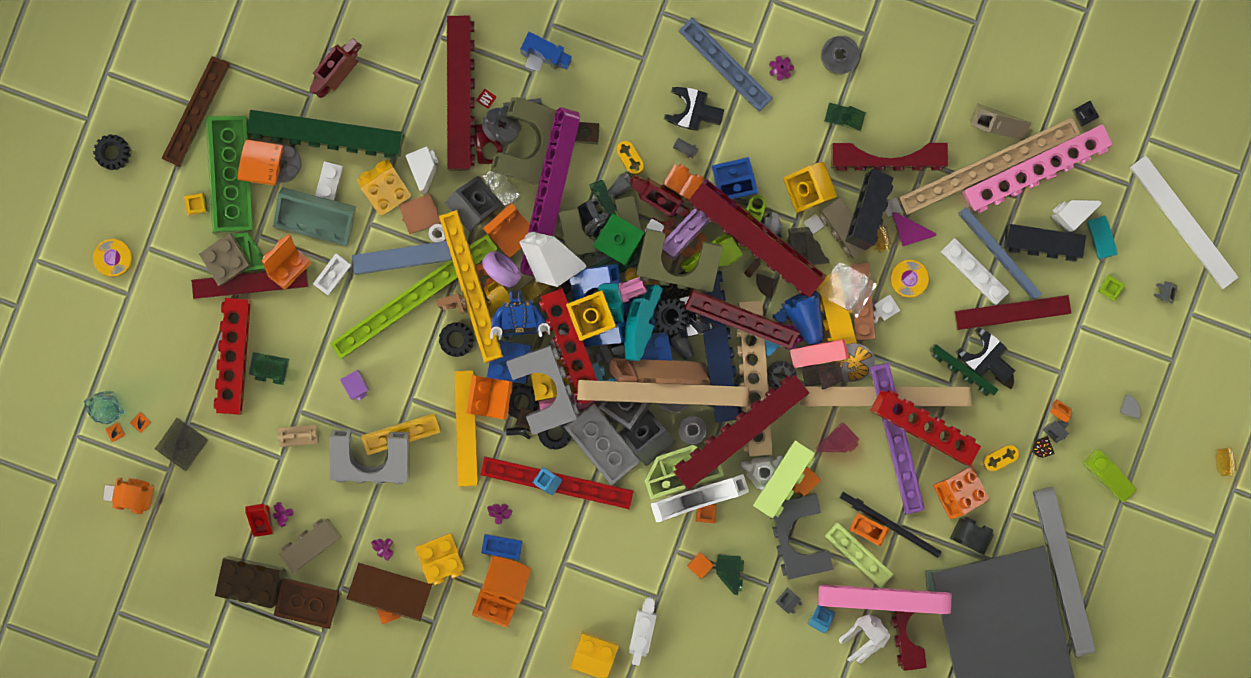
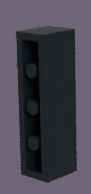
M874 168L865 174L845 242L863 250L875 246L878 240V229L883 224L882 215L888 207L887 198L893 190L892 181L894 177Z
M1009 224L1006 227L1004 248L1009 249L1008 252L1020 253L1021 250L1027 251V255L1039 256V253L1047 254L1046 258L1058 259V256L1066 257V261L1077 262V259L1083 258L1086 235Z

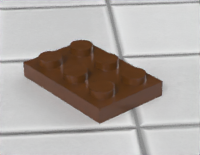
M282 578L273 616L330 629L339 590Z

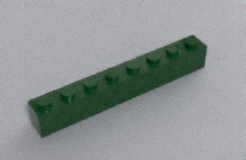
M250 110L247 133L252 135L251 138L263 140V137H270V141L282 142V139L290 140L289 143L294 145H301V142L309 143V147L320 148V145L327 146V149L339 151V148H345L346 152L357 154L358 151H365V155L377 156V153L384 154V157L389 159H395L396 156L401 157L404 138L403 132L257 110Z

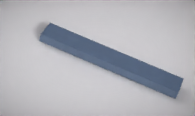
M693 18L678 31L758 112L773 99Z
M966 207L958 212L963 221L1031 299H1037L1041 292Z
M447 241L352 255L355 275L453 261Z

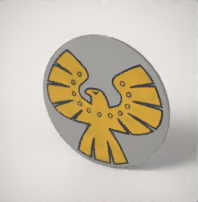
M848 343L846 347L849 358L829 362V369L836 378L846 382H856L866 378L871 373L870 367L875 365V358L872 351L866 346L858 343Z

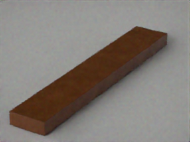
M211 56L162 156L163 160L178 167L181 166L230 64Z

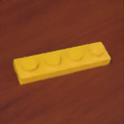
M435 413L362 435L361 439L367 455L388 449L390 432H409V442L441 433Z

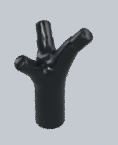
M522 427L506 428L507 436L521 435L527 439L531 438L527 434V432H530V429Z

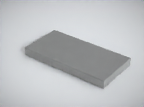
M594 402L577 415V420L568 422L563 426L611 486L641 462Z

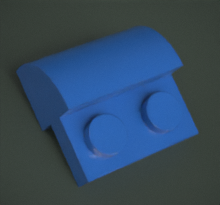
M749 157L712 165L716 187L731 199L758 194Z

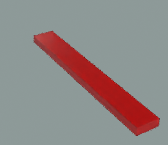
M484 456L481 476L540 489L533 484V481L541 469ZM552 472L562 479L555 493L630 510L633 490Z

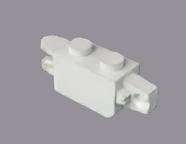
M646 597L642 610H637L629 646V653L634 654L632 659L633 665L639 666L641 656L646 657L649 652L657 614L653 613L655 608L653 597Z

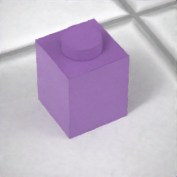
M359 370L340 379L351 400L356 398L359 401L368 396L366 392L370 391Z

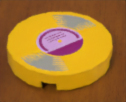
M106 239L95 248L93 262L96 269L103 275L118 277L130 268L132 252L123 241Z
M904 260L898 263L893 268L890 277L891 286L894 291L900 296L907 298L922 294L929 282L925 266L915 260Z

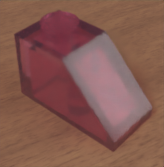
M841 422L814 449L818 452H852L858 446L857 441L859 438L844 422Z

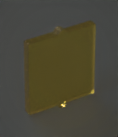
M534 278L521 290L525 294L524 297L533 304L554 286L537 282Z

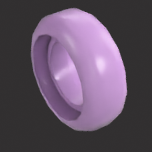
M491 251L484 257L482 261L483 267L487 274L497 283L506 287H514L521 279V272L517 265L504 254Z

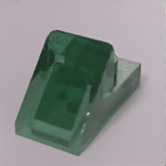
M828 103L824 122L861 131L866 112L852 106L845 107Z

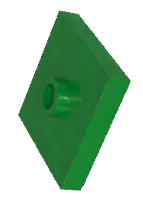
M612 213L593 247L627 266L644 238L645 232Z

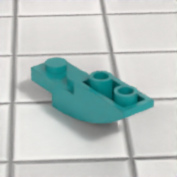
M647 285L648 292L643 294L641 298L633 299L627 317L624 338L625 358L628 361H640V358L644 355L646 344L652 336L654 326L649 324V320L653 317L655 306L661 298L663 288L659 285Z

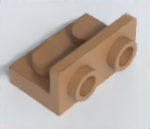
M459 293L436 300L437 306L440 309L448 311L456 308L455 304H457L460 313H466L467 305L464 296L461 297Z

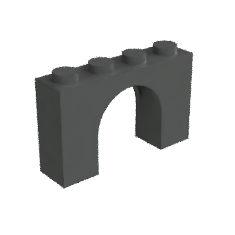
M817 494L791 498L789 501L784 500L781 505L784 507L778 517H770L775 522V526L772 527L774 538H778L780 544L776 546L778 556L782 557L784 564H781L783 576L786 575L789 580L834 570L828 549L801 554L794 551L787 540L788 529L796 519L821 513Z

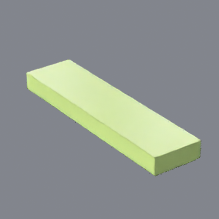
M838 522L824 535L880 588L894 575Z

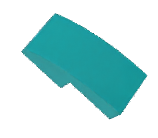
M1106 215L1088 220L1087 226L1093 239L1092 244L1098 260L1117 255L1116 245Z
M619 283L600 284L599 291L603 290L614 322H624L623 301Z

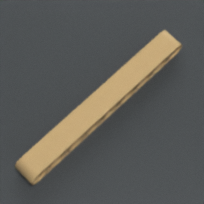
M578 380L577 400L748 407L749 387Z
M805 387L809 394L801 400V406H872L877 396L874 387ZM895 387L896 393L899 394L898 398L901 400L907 399L913 402L914 406H972V387Z

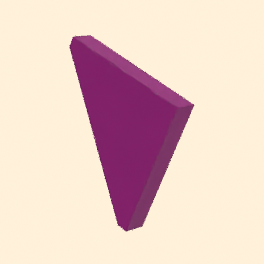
M896 212L892 213L902 247L937 236L935 232Z

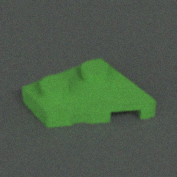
M249 233L233 234L252 265L243 272L265 269L262 263L264 255Z

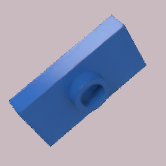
M485 534L481 553L519 560L523 541Z

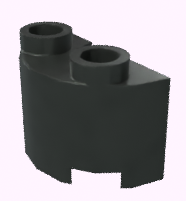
M968 517L965 520L959 518L950 539L985 555L994 536L992 534L994 530L985 525L980 528L975 525V520Z

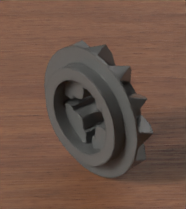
M604 213L603 215L599 214L596 218L594 217L586 225L585 234L588 237L600 235L611 216Z
M786 361L772 363L767 369L768 385L775 389L782 385L779 384V378L773 375V373H780L782 368H784V375H789L790 377L796 375V370L792 364Z

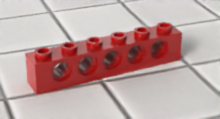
M563 288L541 296L542 301H539L542 312H547L549 319H546V323L550 326V330H554L556 337H553L556 349L560 348L563 355L559 356L563 367L567 366L570 372L566 375L570 385L574 384L576 391L573 392L576 402H581L584 405L592 401L577 400L578 380L582 378H587L589 381L598 380L584 343L579 340L566 306L568 301ZM555 306L562 308V314L559 317H554L551 313L552 308ZM561 324L569 326L568 334L561 335L558 332ZM568 342L575 343V352H566L565 345ZM575 360H580L583 363L582 370L574 371L572 363Z
M225 298V302L221 304V313H224L223 321L220 322L219 328L220 332H222V340H219L218 351L221 352L220 359L217 360L216 366L217 371H219V378H216L215 390H218L217 398H214L213 404L216 413L242 415L251 311V300ZM233 313L239 315L237 323L231 322L230 318ZM232 332H236L238 336L234 343L229 340V335ZM230 351L236 353V359L233 362H230L227 357ZM229 370H232L235 374L232 381L226 378V373ZM228 389L233 392V397L230 400H227L224 395Z
M880 390L870 409L871 412L961 464L972 465L981 448L979 444L975 443V438L967 434L966 436L961 435L960 429L954 426L949 428L944 425V420L938 417H930V412L923 408L918 410L913 407V402L907 399H899V394L896 392ZM897 404L898 409L897 412L894 413L893 407ZM912 413L913 420L909 422V416ZM928 422L929 428L925 431L924 426ZM944 432V438L941 440L940 434ZM959 440L960 445L956 449L955 444Z

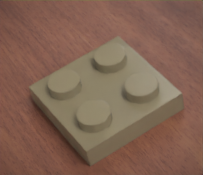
M228 233L199 253L218 286L224 285L252 266L232 233Z

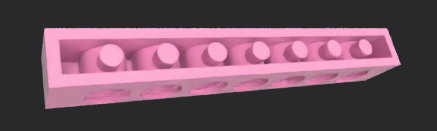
M1102 124L962 191V194L971 213L977 211L979 214L987 210V205L993 202L997 205L1006 201L1004 197L1009 194L1014 197L1022 193V188L1026 186L1031 189L1039 185V180L1043 178L1050 180L1056 177L1057 171L1063 169L1066 172L1075 168L1073 164L1078 161L1083 164L1091 160V155L1095 153L1100 156L1108 152V147L1113 144ZM1086 141L1093 143V150L1086 148ZM1069 149H1073L1076 152L1075 159L1069 157ZM1052 157L1059 160L1058 167H1054L1051 164ZM1035 165L1041 167V175L1034 173L1033 168ZM1017 174L1024 176V183H1019L1016 180ZM1000 182L1007 184L1008 189L1006 192L999 189ZM983 190L989 191V193H990V199H989V200L983 199V197H982V191H983Z

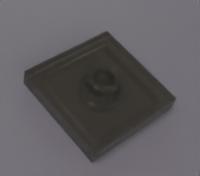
M176 418L155 447V450L184 471H187L209 439L181 419Z

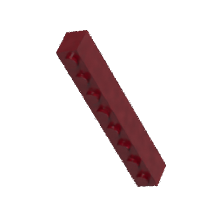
M470 15L447 16V169L449 171H472V166H475V154H472V147H475V135H472V128H475V116H472V109H475V97H471V90H475V78H471V71L475 70V59H471V51H475V40H471V32H475V22L471 21Z
M708 179L703 181L689 199L691 205L696 210L704 212L708 220L713 223L716 222L721 226L723 232L735 237L739 245L750 249L752 255L766 262L769 269L781 274L785 282L796 286L800 294L810 297L827 276Z
M796 375L792 377L786 376L780 381L782 384L777 389L771 388L765 393L767 396L762 401L757 399L750 405L752 408L747 413L742 411L735 417L736 422L732 425L727 423L720 429L721 434L717 437L712 435L705 441L706 446L701 450L697 447L689 454L691 458L686 462L682 459L674 466L676 470L673 473L687 490L691 489L809 394V391Z

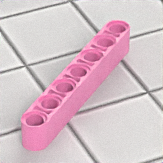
M819 585L818 605L950 614L952 593Z

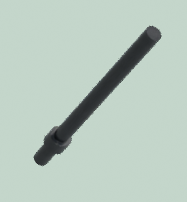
M844 491L841 493L839 498L852 505L851 508L856 511H862L938 558L941 551L863 504L864 501L859 498L855 499Z

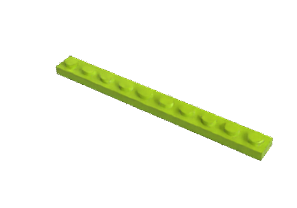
M488 234L469 246L475 266L482 262L489 252L498 251V248ZM447 261L332 341L330 345L339 358L343 359L455 281L458 276L453 261Z

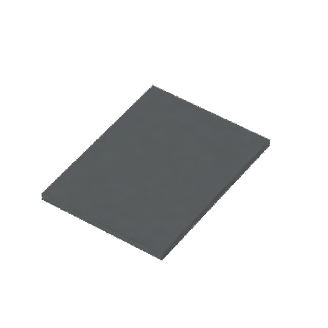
M1045 546L931 572L935 591L952 593L951 613L941 614L955 678H1074Z

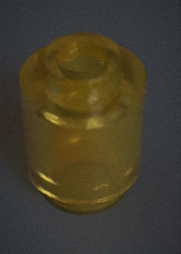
M882 224L877 232V243L873 246L874 251L878 250L879 253L889 250V246L892 245L887 227H884Z
M1232 448L1216 449L1217 473L1221 472L1222 476L1233 475V471H1237L1235 452H1232Z

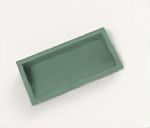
M282 187L278 193L273 227L347 246L356 206Z

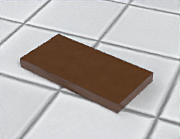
M358 562L346 600L421 622L432 584Z

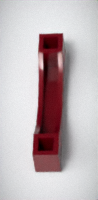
M853 143L831 144V168H836V171H847V168H855V171H866V168H874L878 171H885V168H893V171H904V168H912V171H924V168H931V171H943V168L948 166V143H928L910 155L897 158H884L868 154Z

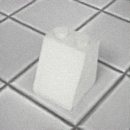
M531 232L519 242L537 282L558 287L586 268V264L553 236Z

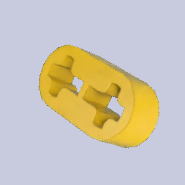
M620 142L617 146V154L630 174H640L643 171L644 164L637 151L630 142ZM622 145L630 147L628 150L630 157H627L625 153H620ZM630 159H633L635 163H640L638 171L630 169L632 166Z
M1006 445L988 454L983 460L984 467L989 471H997L1009 465L1019 457L1018 449L1015 446ZM1007 449L1014 451L1012 454L1013 458H1003L1002 456L1007 453ZM989 458L1000 459L995 463V467L988 466Z

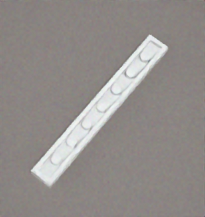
M1144 156L1130 166L1131 171L1220 288L1224 289L1239 278L1148 157Z

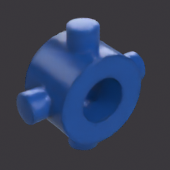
M782 308L772 316L781 324L786 319L789 320V317Z

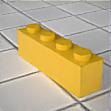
M839 272L829 274L816 289L820 298L821 312L824 313L825 317L822 320L825 331H828L830 337L827 338V342L845 339L846 344L857 343Z

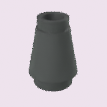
M627 171L623 174L621 173L610 189L607 190L609 194L616 199L632 189L630 183L632 176Z
M680 333L669 337L670 345L684 360L694 355L688 338H681Z

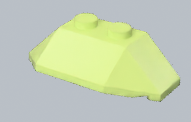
M692 445L656 457L645 479L650 500L685 489L673 473L676 470L674 466L682 459L686 462L691 458L689 454L697 448L696 446ZM721 465L697 484L724 476Z

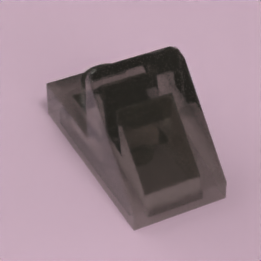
M841 362L802 367L805 387L821 385V389L824 390L844 380Z

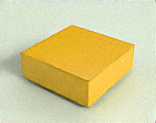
M204 193L184 196L187 215L207 212Z

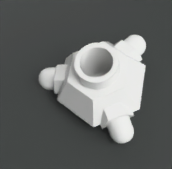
M779 455L775 458H771V456L753 458L750 462L742 461L741 468L746 470L747 477L755 487L763 490L783 457Z

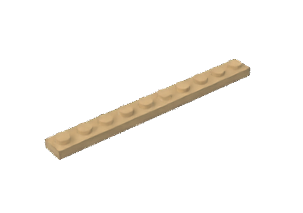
M1072 117L898 199L905 214L908 215L1081 134Z

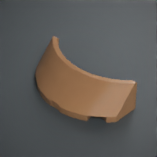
M632 361V367L638 378V383L710 385L709 375L704 362Z

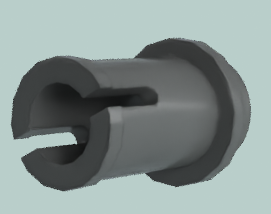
M680 138L676 140L673 149L687 155L688 159H693L698 151L695 144L692 146Z

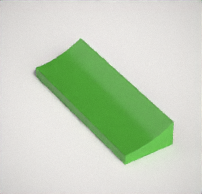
M246 116L207 117L206 134L212 233L252 231L250 182L238 180L240 159L245 140H248Z

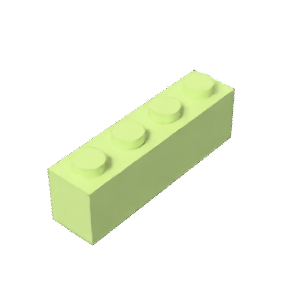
M794 441L753 506L771 518L774 516L778 517L784 509L781 506L784 500L789 501L795 492L792 490L795 483L800 484L805 474L802 472L806 467L810 468L816 458L813 457L815 453L799 442Z

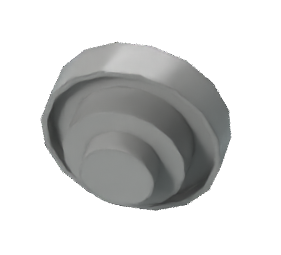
M769 212L761 221L763 225L776 235L781 233L783 224L777 213Z
M695 416L683 419L678 428L681 439L688 444L701 442L707 433L704 421Z

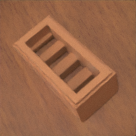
M619 358L610 359L608 370L618 382H637L638 378L630 361Z

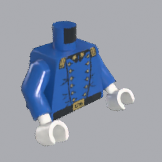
M511 291L510 302L503 303L502 307L496 310L492 318L490 339L493 338V335H498L499 340H501L502 336L535 334L539 332V337H542L543 331L548 332V335H550V326L546 324L544 316L535 305L531 304V301H522L521 291Z

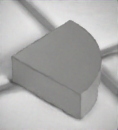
M1126 394L1120 413L1139 419L1140 407L1133 397Z

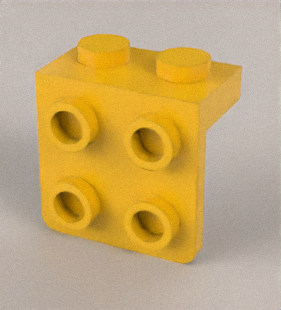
M389 159L379 162L375 168L363 172L356 179L363 193L381 216L411 197L409 190Z

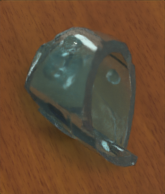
M114 391L99 392L84 400L86 410L90 418L95 422L110 424L120 419L121 414H125L120 398Z

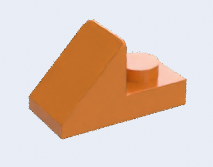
M857 513L849 530L881 546L890 529Z

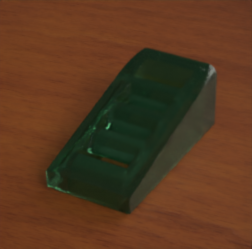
M604 180L589 184L590 189L610 216L612 213L616 215Z

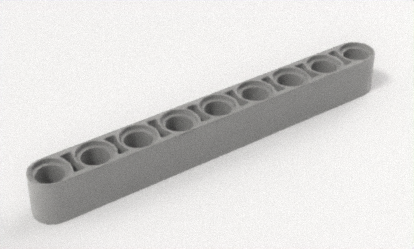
M1053 487L1033 491L1075 657L1095 653V646Z

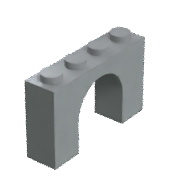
M552 345L506 361L512 380L532 373H543L551 377L556 384L557 397L553 404L529 413L526 416L533 435L577 420V414H579L576 402L572 403L570 397L573 395L569 384L566 385L564 377H566L563 366L559 367L557 359H560L556 348H552Z
M332 430L330 435V480H335L336 482L355 481L356 483L374 481L377 484L385 482L403 484L408 482L409 432H390L388 437V459L379 466L367 467L360 464L353 456L352 430Z

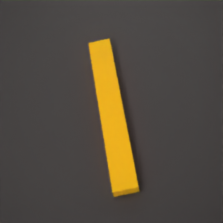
M455 210L440 215V222L484 363L502 358L503 354L497 335H493V338L490 339L492 318L459 212Z

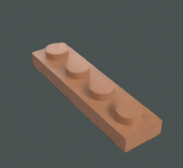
M851 264L856 341L876 340L870 264Z

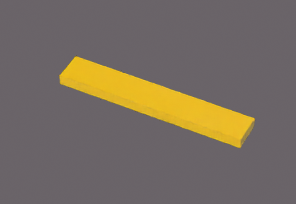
M454 371L458 486H478L476 415L466 413L474 371Z

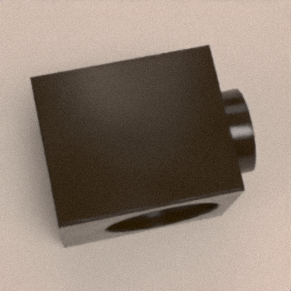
M579 122L575 143L598 145L599 123ZM584 128L591 131L590 136L587 138H583L580 135V131Z

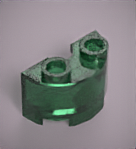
M253 352L249 375L255 376V380L266 382V379L269 378L273 379L272 383L284 385L290 359Z

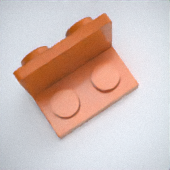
M511 203L483 229L508 258H511L522 248L519 242L528 234L530 224Z
M289 234L281 238L271 251H268L262 259L268 277L284 290L311 264V261L296 249Z
M472 375L466 413L506 420L509 412L510 395L512 393V381Z
M973 466L933 485L950 520L967 514L989 500Z

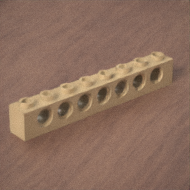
M762 301L738 303V307L763 316ZM736 329L737 337H740L741 345H737L738 357L742 356V364H739V376H743V383H740V387H749V396L751 393L756 392L760 396L759 400L762 401L767 397L765 393L768 391L765 339L753 335L756 338V343L753 346H749L746 344L745 339L748 335L752 334ZM749 354H754L757 357L755 365L748 364L747 356ZM751 373H755L758 376L756 384H751L748 381V376ZM748 396V407H742V406H741V410L744 411L745 413H747L748 411H750V410L752 409V408L750 407V405H751L752 403H751L750 400H749V396ZM770 425L761 432L762 439L755 442L752 439L744 445V452H748V456L772 455Z

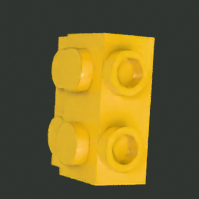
M452 533L415 547L428 584L432 582L433 585L444 582V577L451 575V578L462 575L461 571L465 569Z

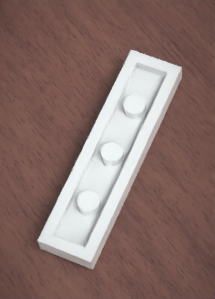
M955 238L941 251L994 305H997L1009 293Z

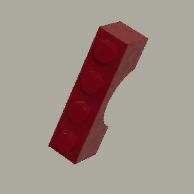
M894 611L892 626L897 631V635L894 636L895 647H899L900 655H897L898 667L901 666L903 671L927 668L924 648L913 644L909 640L906 631L908 620L916 612Z

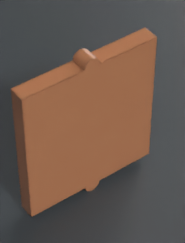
M431 194L399 204L403 215L402 221L405 222L409 234L427 229L434 224H441L437 213L438 208L434 205Z

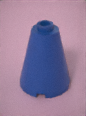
M815 290L810 297L797 294L785 300V304H781L782 308L796 329H798L806 344L822 343L824 330L818 292Z

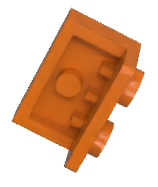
M480 590L472 616L508 628L516 603L502 596L496 598Z

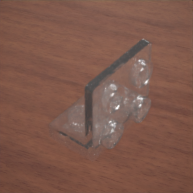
M838 262L819 294L857 317L877 284L862 273Z

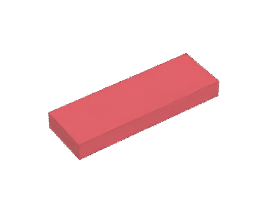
M845 339L796 347L790 350L794 368L849 358Z

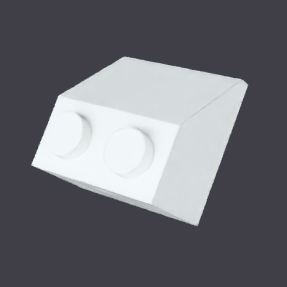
M428 147L405 155L418 188L423 195L428 192L437 171L436 163H439L433 150L430 151Z
M1071 200L1067 203L1064 201L1052 210L1054 214L1051 218L1065 232L1069 233L1074 231L1102 203L1100 201Z

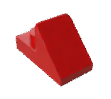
M256 504L245 506V513L253 536L273 534L269 505Z

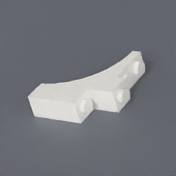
M744 474L673 494L652 503L651 506L656 522H661L701 507L749 493Z

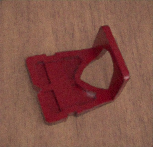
M476 124L478 164H492L494 159L489 160L484 157L483 147L491 142L497 148L496 153H503V144H500L501 142L497 140L495 142L490 140L485 135L482 124Z

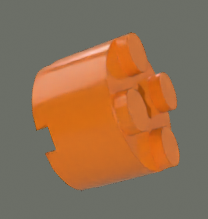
M117 478L111 501L113 503L112 507L119 510L128 508L131 509L132 513L143 514V511L150 509L155 486L149 487V482L129 478L127 482L123 481V478Z

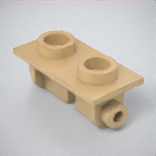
M317 424L278 428L277 440L280 447L318 444Z

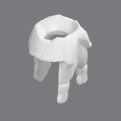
M871 614L864 615L858 618L854 626L840 637L839 642L843 644L850 641L859 631L864 630L865 634L870 638L869 642L848 658L849 662H853L858 658L856 661L863 663L865 659L878 651L880 647H885L890 638V633L883 626L881 619Z

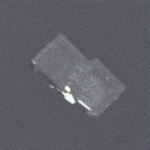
M488 171L482 176L505 207L511 203H516L522 198L506 176L492 171Z

